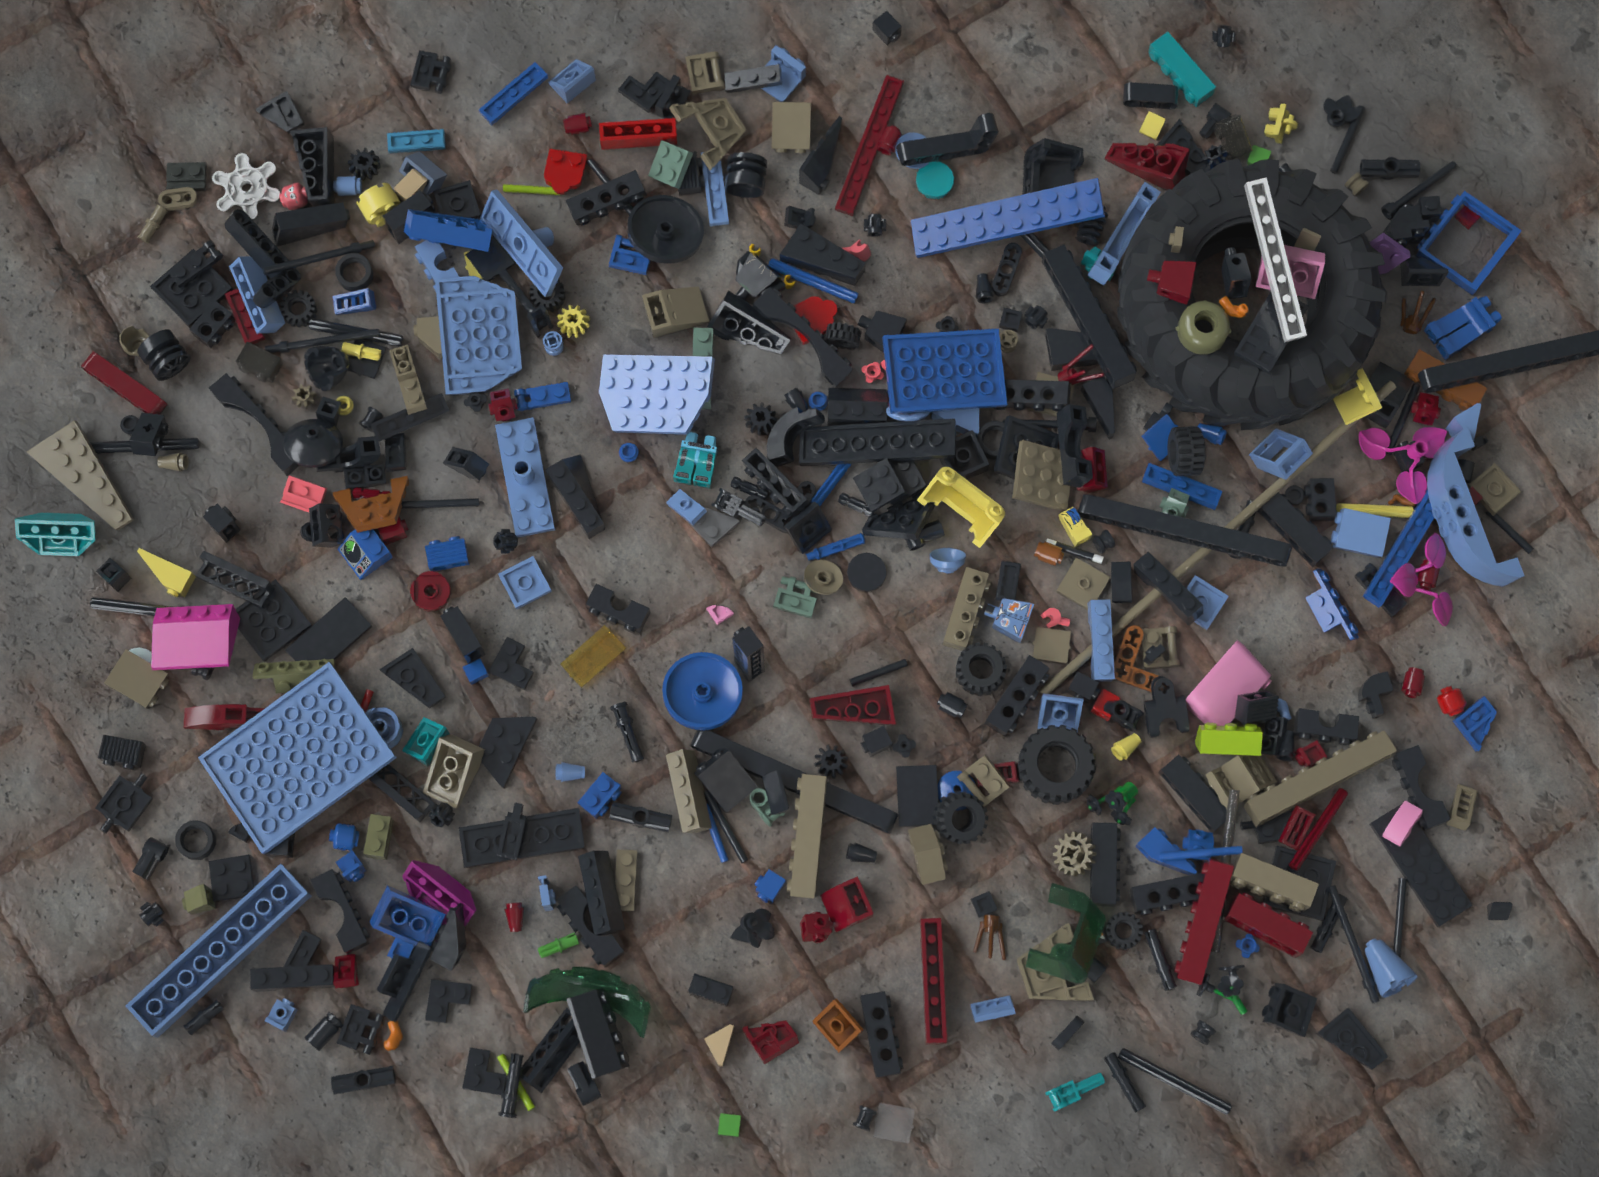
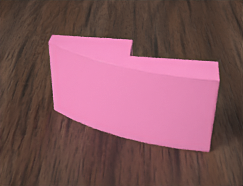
M1404 801L1390 821L1382 837L1401 846L1411 833L1412 827L1422 816L1423 810Z

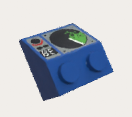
M373 529L358 533L356 530H353L338 548V551L360 580L393 558L390 551Z

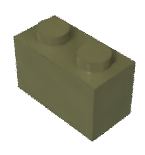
M370 815L363 853L367 858L387 860L394 820L391 817Z

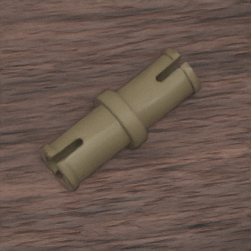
M160 205L156 206L150 218L146 219V225L140 235H138L141 241L149 243L156 229L159 230V224L168 210Z

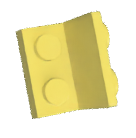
M1363 368L1357 371L1359 379L1355 381L1358 386L1333 399L1346 425L1382 408Z

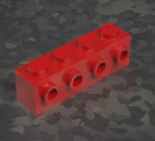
M676 118L599 123L602 150L660 146L661 140L677 145Z

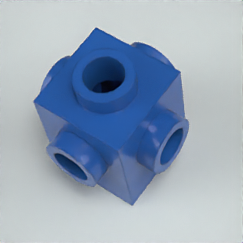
M1199 829L1188 830L1187 837L1183 838L1182 849L1185 850L1214 847V838L1211 832ZM1199 857V858H1191V859H1193V860H1199V859L1209 860V858H1211V857Z

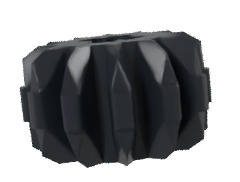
M364 148L363 152L357 149V154H351V160H348L349 171L351 174L354 173L353 175L356 178L361 177L362 181L366 177L372 180V174L378 175L377 169L381 168L379 156L375 155L373 150L368 152L367 148Z
M763 402L760 403V407L753 404V410L748 408V415L744 416V420L747 421L745 423L746 428H751L750 433L752 434L757 430L758 436H761V431L768 435V429L772 430L777 422V418L774 417L776 411H771L770 405L764 408ZM759 417L761 419V417H764V421L762 422L761 420V422L757 421V418Z
M829 744L826 745L827 751L820 748L819 752L821 755H815V759L819 761L814 763L815 767H820L818 774L825 771L824 776H829V773H832L833 779L836 778L835 772L842 776V769H847L848 767L847 764L843 763L848 761L847 756H842L845 753L844 749L837 752L838 745H835L834 749L831 750ZM834 758V762L837 763H832V765L829 766L828 761L826 760Z

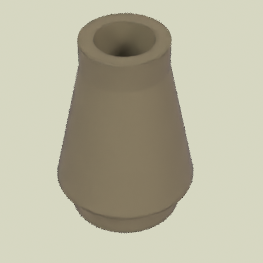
M180 452L159 456L157 464L159 468L182 472L187 470L189 459L186 454Z

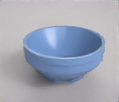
M939 548L930 553L931 564L939 572L947 574L954 573L965 563L966 554L955 548Z

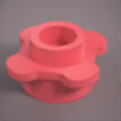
M878 362L862 367V373L865 374L867 383L883 379L884 373L881 372Z

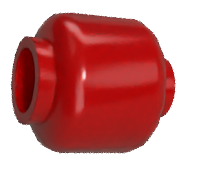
M1451 685L1440 690L1441 694L1437 696V702L1443 714H1448L1450 717L1464 711L1467 703L1460 688L1453 689Z

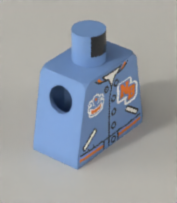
M1002 599L1000 607L988 604L984 615L995 619L993 629L1021 643L1034 604Z

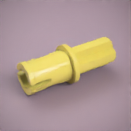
M344 342L341 350L344 353L356 356L358 359L366 358L378 361L381 358V350L365 347L364 344L356 345Z

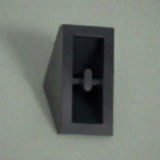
M111 558L96 571L117 592L132 579Z

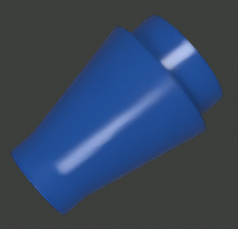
M1202 423L1198 425L1205 439L1214 445H1222L1227 430L1220 426Z

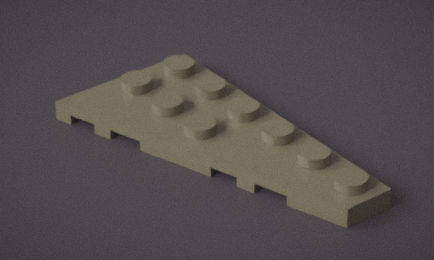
M74 420L27 451L30 456L115 530H120L134 521L78 421Z

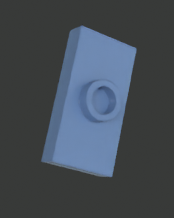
M681 489L666 502L670 508L692 525L707 512L704 507Z
M1010 996L970 1004L975 1023L1015 1014V1008Z

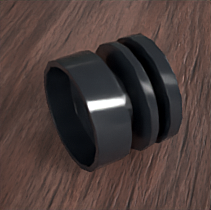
M739 152L731 154L728 157L727 172L729 174L726 175L725 191L740 198H757L762 196L765 192L764 176H766L767 160L754 153Z
M169 329L160 330L149 336L141 343L137 351L143 362L149 365V370L157 381L168 380L180 373L188 365L191 358L184 347L179 345L178 339Z

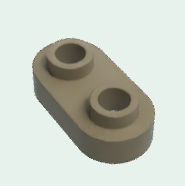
M190 187L165 190L158 197L160 206L168 211L190 208L198 201L195 190ZM187 197H191V200L185 201ZM168 200H172V203L166 204Z

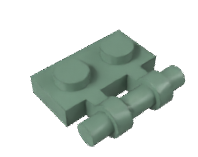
M782 576L781 584L788 586L787 589H778L773 608L812 618L817 598L811 597L810 594L811 592H816L812 591L805 582L796 580L795 577L791 576L788 578ZM794 587L805 590L804 594L793 592Z

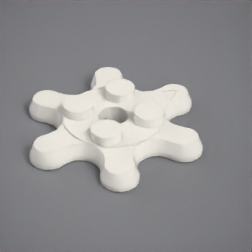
M240 153L235 157L236 168L233 172L224 173L217 171L212 176L213 182L223 186L226 190L225 195L216 204L220 211H228L236 205L241 206L243 211L254 220L258 215V203L263 200L277 202L280 198L279 190L267 185V179L275 173L276 167L272 162H265L261 167L253 168L249 164L248 156ZM244 184L252 185L248 192L242 190Z

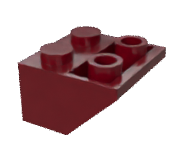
M858 876L820 895L836 933L874 916Z

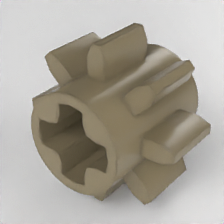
M300 384L298 389H293L295 396L291 398L294 402L298 401L296 403L298 408L305 406L308 409L309 405L315 404L313 397H316L317 394L314 391L311 392V385L306 388Z

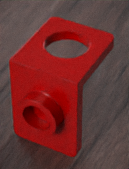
M1102 689L1090 712L1109 721L1112 715L1104 711V705L1109 700H1120V697Z

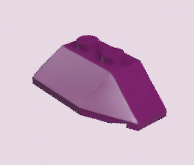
M415 860L411 861L402 876L403 880L406 881L409 894L444 912L446 915L451 907L455 908L461 902L463 904L464 925L466 926L476 912L470 891L439 866ZM446 915L441 923L442 925L448 921Z

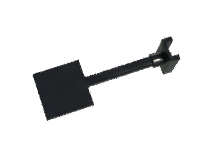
M494 236L491 237L488 252L473 249L465 254L485 281L490 282L497 276H501L510 290L515 292V296L528 312L527 318L537 338L541 336L539 330L545 326H548L550 329L553 328L547 309L543 305L535 308L507 272L509 268L517 263Z

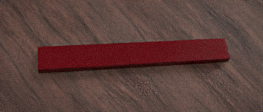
M886 75L836 203L835 211L853 216L877 155L878 141L885 127L888 126L904 80Z

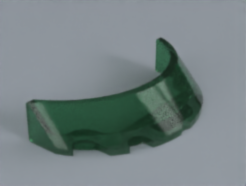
M572 967V970L563 971L559 968L550 970L549 974L537 979L534 977L530 980L525 995L523 1012L528 1013L544 1004L567 1001L566 999L604 988L610 997L609 1004L611 1010L625 1018L636 1029L639 1036L644 1038L651 1006L649 1001L646 1002L638 993L636 986L632 983L628 985L621 981L618 975L589 967Z

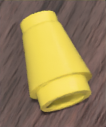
M1133 733L1114 743L1111 751L1118 760L1122 761L1132 754L1141 743V739L1136 733Z

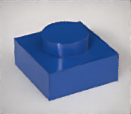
M395 937L387 956L393 958L394 954L397 953L410 958L415 945Z

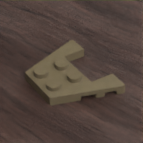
M726 98L704 100L700 103L687 102L683 105L673 104L669 108L678 123L694 115L715 146L700 156L709 171L714 168L746 131V128Z
M1069 923L1016 959L1028 999L1094 1000L1088 982L1067 987L1055 947L1075 941Z

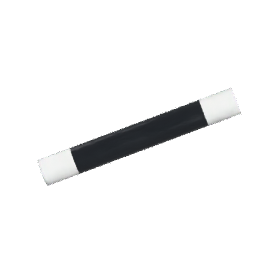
M1048 538L1046 540L1048 543L1061 547L1063 552L1099 564L1102 563L1103 556Z

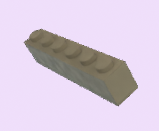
M802 774V778H798L797 790H800V798H796L795 802L798 818H794L793 830H796V839L792 838L791 843L794 859H790L789 863L792 879H788L787 891H790V896L816 898L828 776Z

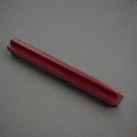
M1343 788L1338 789L1290 862V868L1295 871L1300 869L1348 796L1346 790Z

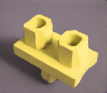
M1280 104V108H1270L1269 120L1276 121V124H1267L1265 126V136L1274 138L1276 143H1282L1284 132L1290 134L1291 130H1295L1298 127V123L1294 120V115H1289V111L1286 110V104Z

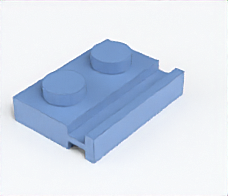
M546 875L538 876V880L541 883L539 888L542 906L545 911L554 910L553 904H556V896L553 889H550L547 885L550 884L549 879Z

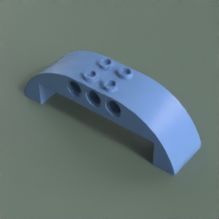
M1466 428L1441 445L1430 463L1427 489L1432 506V514L1437 520L1440 535L1444 538L1449 552L1463 570L1482 582L1495 586H1506L1524 577V573L1518 557L1496 563L1457 461V457L1475 447L1469 429Z

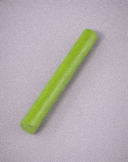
M503 184V192L559 195L552 190V187Z
M502 1054L497 1059L508 1076L510 1063L505 1054ZM519 1080L517 1093L527 1110L530 1111L535 1108V1105Z

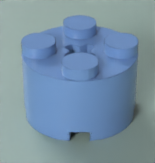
M384 707L371 708L365 712L376 729L379 726L384 728L379 733L390 749L396 746L403 734L402 724L396 714Z

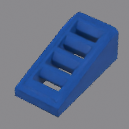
M369 288L333 296L335 315L376 309L374 291ZM357 298H359L360 305L357 304ZM349 299H351L352 307L349 305ZM341 300H344V307H345V308H343V309H342V306H341Z

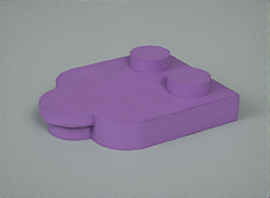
M1385 233L1369 242L1374 249L1383 255L1385 264L1378 266L1380 274L1389 272L1410 257L1409 250Z

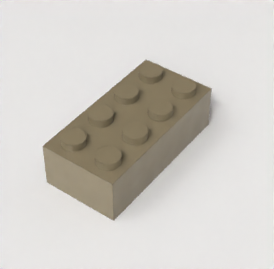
M1244 853L1236 857L1230 879L1233 887L1238 889L1245 887L1251 890L1250 893L1255 896H1267L1271 902L1278 905L1282 903L1287 904L1290 910L1298 913L1311 907L1319 885L1318 883Z

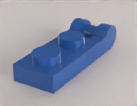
M568 382L514 391L515 398L518 401V411L571 402ZM530 396L531 401L526 402L525 397Z

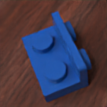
M602 772L578 801V805L597 819L599 815L602 817L609 809L608 804L612 800L616 801L621 795L622 791L620 790L622 786Z

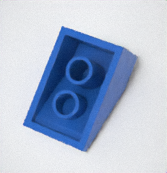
M387 885L370 919V924L373 928L416 946L419 941H422L431 946L446 914L405 892Z

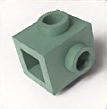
M1171 488L1168 497H1163L1159 507L1162 508L1163 513L1185 518L1189 506H1186L1190 495Z

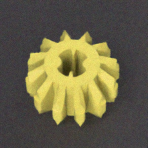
M569 305L568 311L562 308L563 314H558L557 317L560 321L557 322V326L561 328L562 334L567 332V337L570 338L574 334L575 338H578L579 332L584 335V329L589 328V323L587 322L590 321V318L586 315L585 309L580 310L578 305L573 309L572 305Z

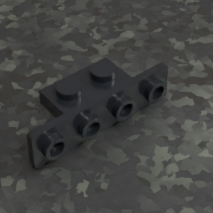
M422 941L417 943L410 958L397 953L394 954L377 988L378 992L390 996L383 1015L393 1022H397L433 950L432 947Z

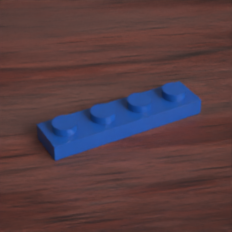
M534 62L479 109V113L493 125L548 78V74Z
M1151 463L1148 464L1141 481L1169 493L1171 488L1190 495L1189 501L1213 510L1216 509L1222 494L1221 490L1185 476H1174L1172 471Z

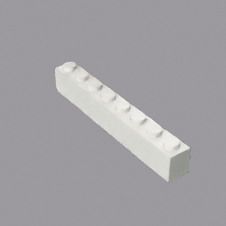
M1267 178L1247 182L1244 188L1283 340L1288 342L1304 338L1307 334Z

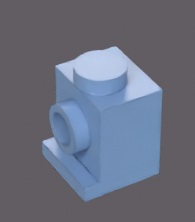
M285 998L282 1001L277 999L265 1022L286 1032L298 1011L293 1007L295 1003ZM283 1009L284 1015L279 1017L278 1012Z

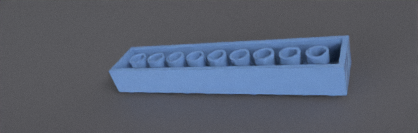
M280 864L126 1005L127 1009L153 1037L158 1038L312 897L311 894L285 866Z

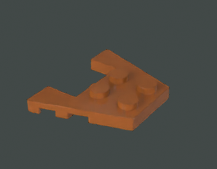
M408 475L390 479L392 493L352 501V493L349 488L333 492L334 500L338 502L341 510L347 515L348 520L357 533L397 524L402 508L401 503L406 496V487L410 483Z

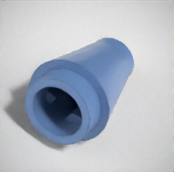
M564 762L556 764V780L565 782L585 778V766Z

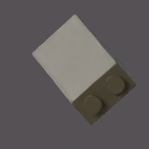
M452 734L439 738L423 793L443 803H448L456 809L459 808L480 767L485 749Z

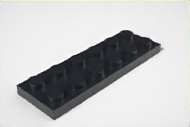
M1400 804L1369 825L1404 878L1407 879L1408 884L1438 928L1473 905L1418 822L1412 827L1411 833L1401 846L1382 837L1390 821L1402 804Z
M579 808L526 816L518 860L585 849ZM505 820L459 827L464 868L513 861L512 859L497 857Z

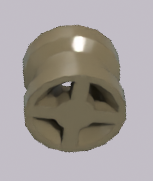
M1359 172L1354 174L1345 183V187L1350 188L1354 196L1359 195L1369 185L1366 180L1361 178Z
M1004 330L1000 334L1001 351L1005 353L1013 352L1017 347L1018 336L1012 330Z

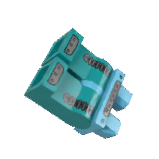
M689 432L686 435L685 441L682 440L673 480L674 482L691 485L693 479L694 486L711 489L717 456L716 437L708 435L705 437L704 444L697 443L698 434Z

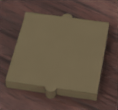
M1036 627L1035 640L1032 642V645H1034L1033 657L1041 661L1067 664L1068 652L1071 649L1069 645L1071 631Z

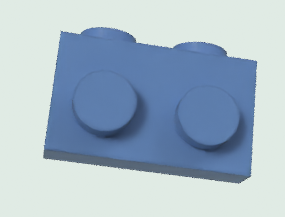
M775 45L771 50V59L765 66L780 64L782 85L761 89L779 102H785L805 78L806 66L800 59L790 56L786 49Z

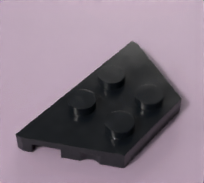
M534 716L492 718L479 747L485 749L481 763L502 788H505L537 721V718Z

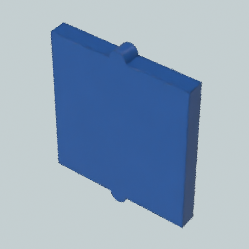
M1165 414L1141 436L1149 446L1148 449L1154 453L1159 461L1168 455V437L1171 429L1178 427V425L1173 423L1168 414Z

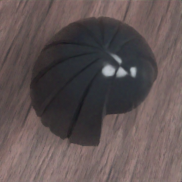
M312 347L304 355V359H306L304 361L305 368L308 370L309 378L322 391L331 390L338 385L349 369L348 355L335 347Z

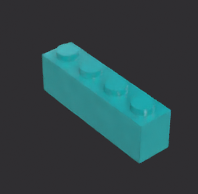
M1166 32L1150 44L1148 50L1149 57L1153 62L1159 64L1164 75L1169 76L1173 80V84L1185 94V98L1190 104L1193 103L1195 107H1198L1214 95L1216 86L1169 32Z

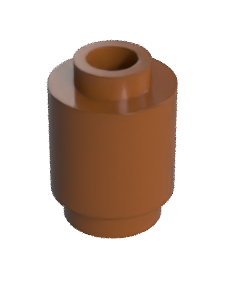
M1039 541L1034 556L1038 557V560L1056 566V563L1061 564L1064 553L1061 552L1062 548Z

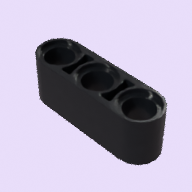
M1129 82L1124 84L1123 105L1140 108L1175 109L1178 107V87L1166 84Z

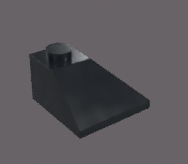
M1410 255L1407 260L1400 264L1401 286H1440L1449 273L1447 268L1428 259L1418 258L1415 255Z

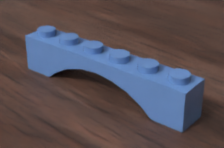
M1144 182L1088 273L1089 277L1105 285L1120 262L1136 229L1151 205L1157 200L1161 191Z

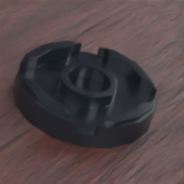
M866 552L852 558L848 564L847 576L850 584L858 591L872 592L882 586L887 571L885 563L880 557Z

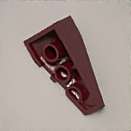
M1113 143L1105 156V160L1158 187L1172 190L1185 176L1190 150L1167 143L1165 146H1155L1154 143H1148V145Z

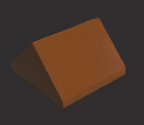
M837 998L812 1021L838 1052L843 1050L863 1032V1028Z

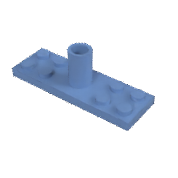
M492 190L480 219L493 229L492 234L544 297L551 296L563 270L561 264L546 248L554 242L553 232L548 227L531 230L498 190Z
M534 418L495 425L515 535L518 538L554 531L555 527Z

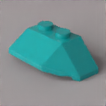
M37 513L15 518L16 538L39 555L79 556L96 540L95 521L82 514Z

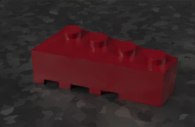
M889 685L809 698L813 720L896 725Z

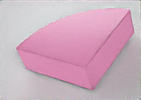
M712 605L706 608L717 626L734 615L729 608L724 606Z

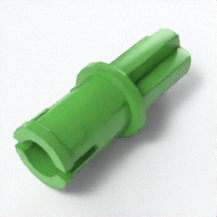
M575 932L559 939L555 938L554 942L539 947L538 953L540 957L544 958L559 951L563 953V950L579 945Z

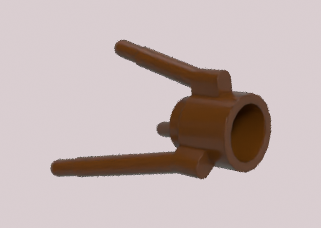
M1424 291L1420 292L1414 315H1408V318H1406V299H1402V320L1400 326L1408 334H1417L1418 331H1421L1422 325L1436 301V298L1432 299L1419 321L1418 313Z
M984 916V921L980 922V929L973 949L974 953L978 950L985 929V933L989 934L988 958L991 959L994 934H997L998 931L1002 959L1006 960L1002 933L1003 924L1000 923L999 916Z

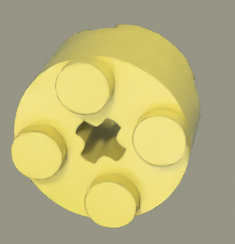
M382 183L383 187L379 188L377 185L372 186L359 196L360 202H356L369 224H376L377 227L385 225L382 216L401 204L389 183Z

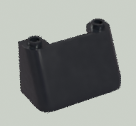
M1043 138L1030 146L1024 155L1022 195L1074 183V172L1084 163L1083 148Z

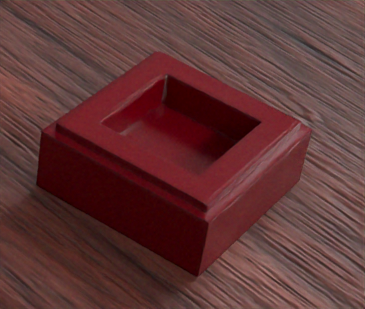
M1464 206L1454 218L1469 230L1481 217Z

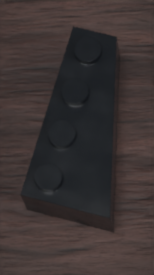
M803 224L799 225L780 253L781 262L795 265V267L800 269L804 268L813 271L818 275L823 274L831 277V279L853 286L857 284L865 272L866 263Z

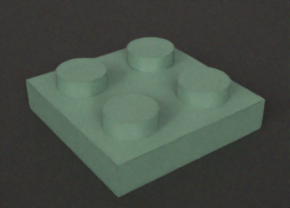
M661 140L648 176L679 189L693 153Z

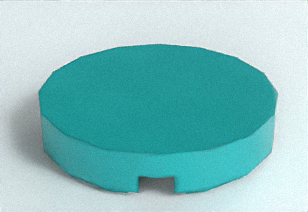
M929 162L917 172V189L929 199L943 198L953 187L954 176L952 170L942 162Z

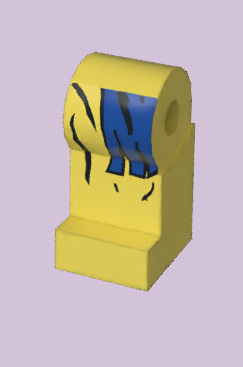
M1074 507L1059 514V519L1074 547L1091 539V531L1086 527Z

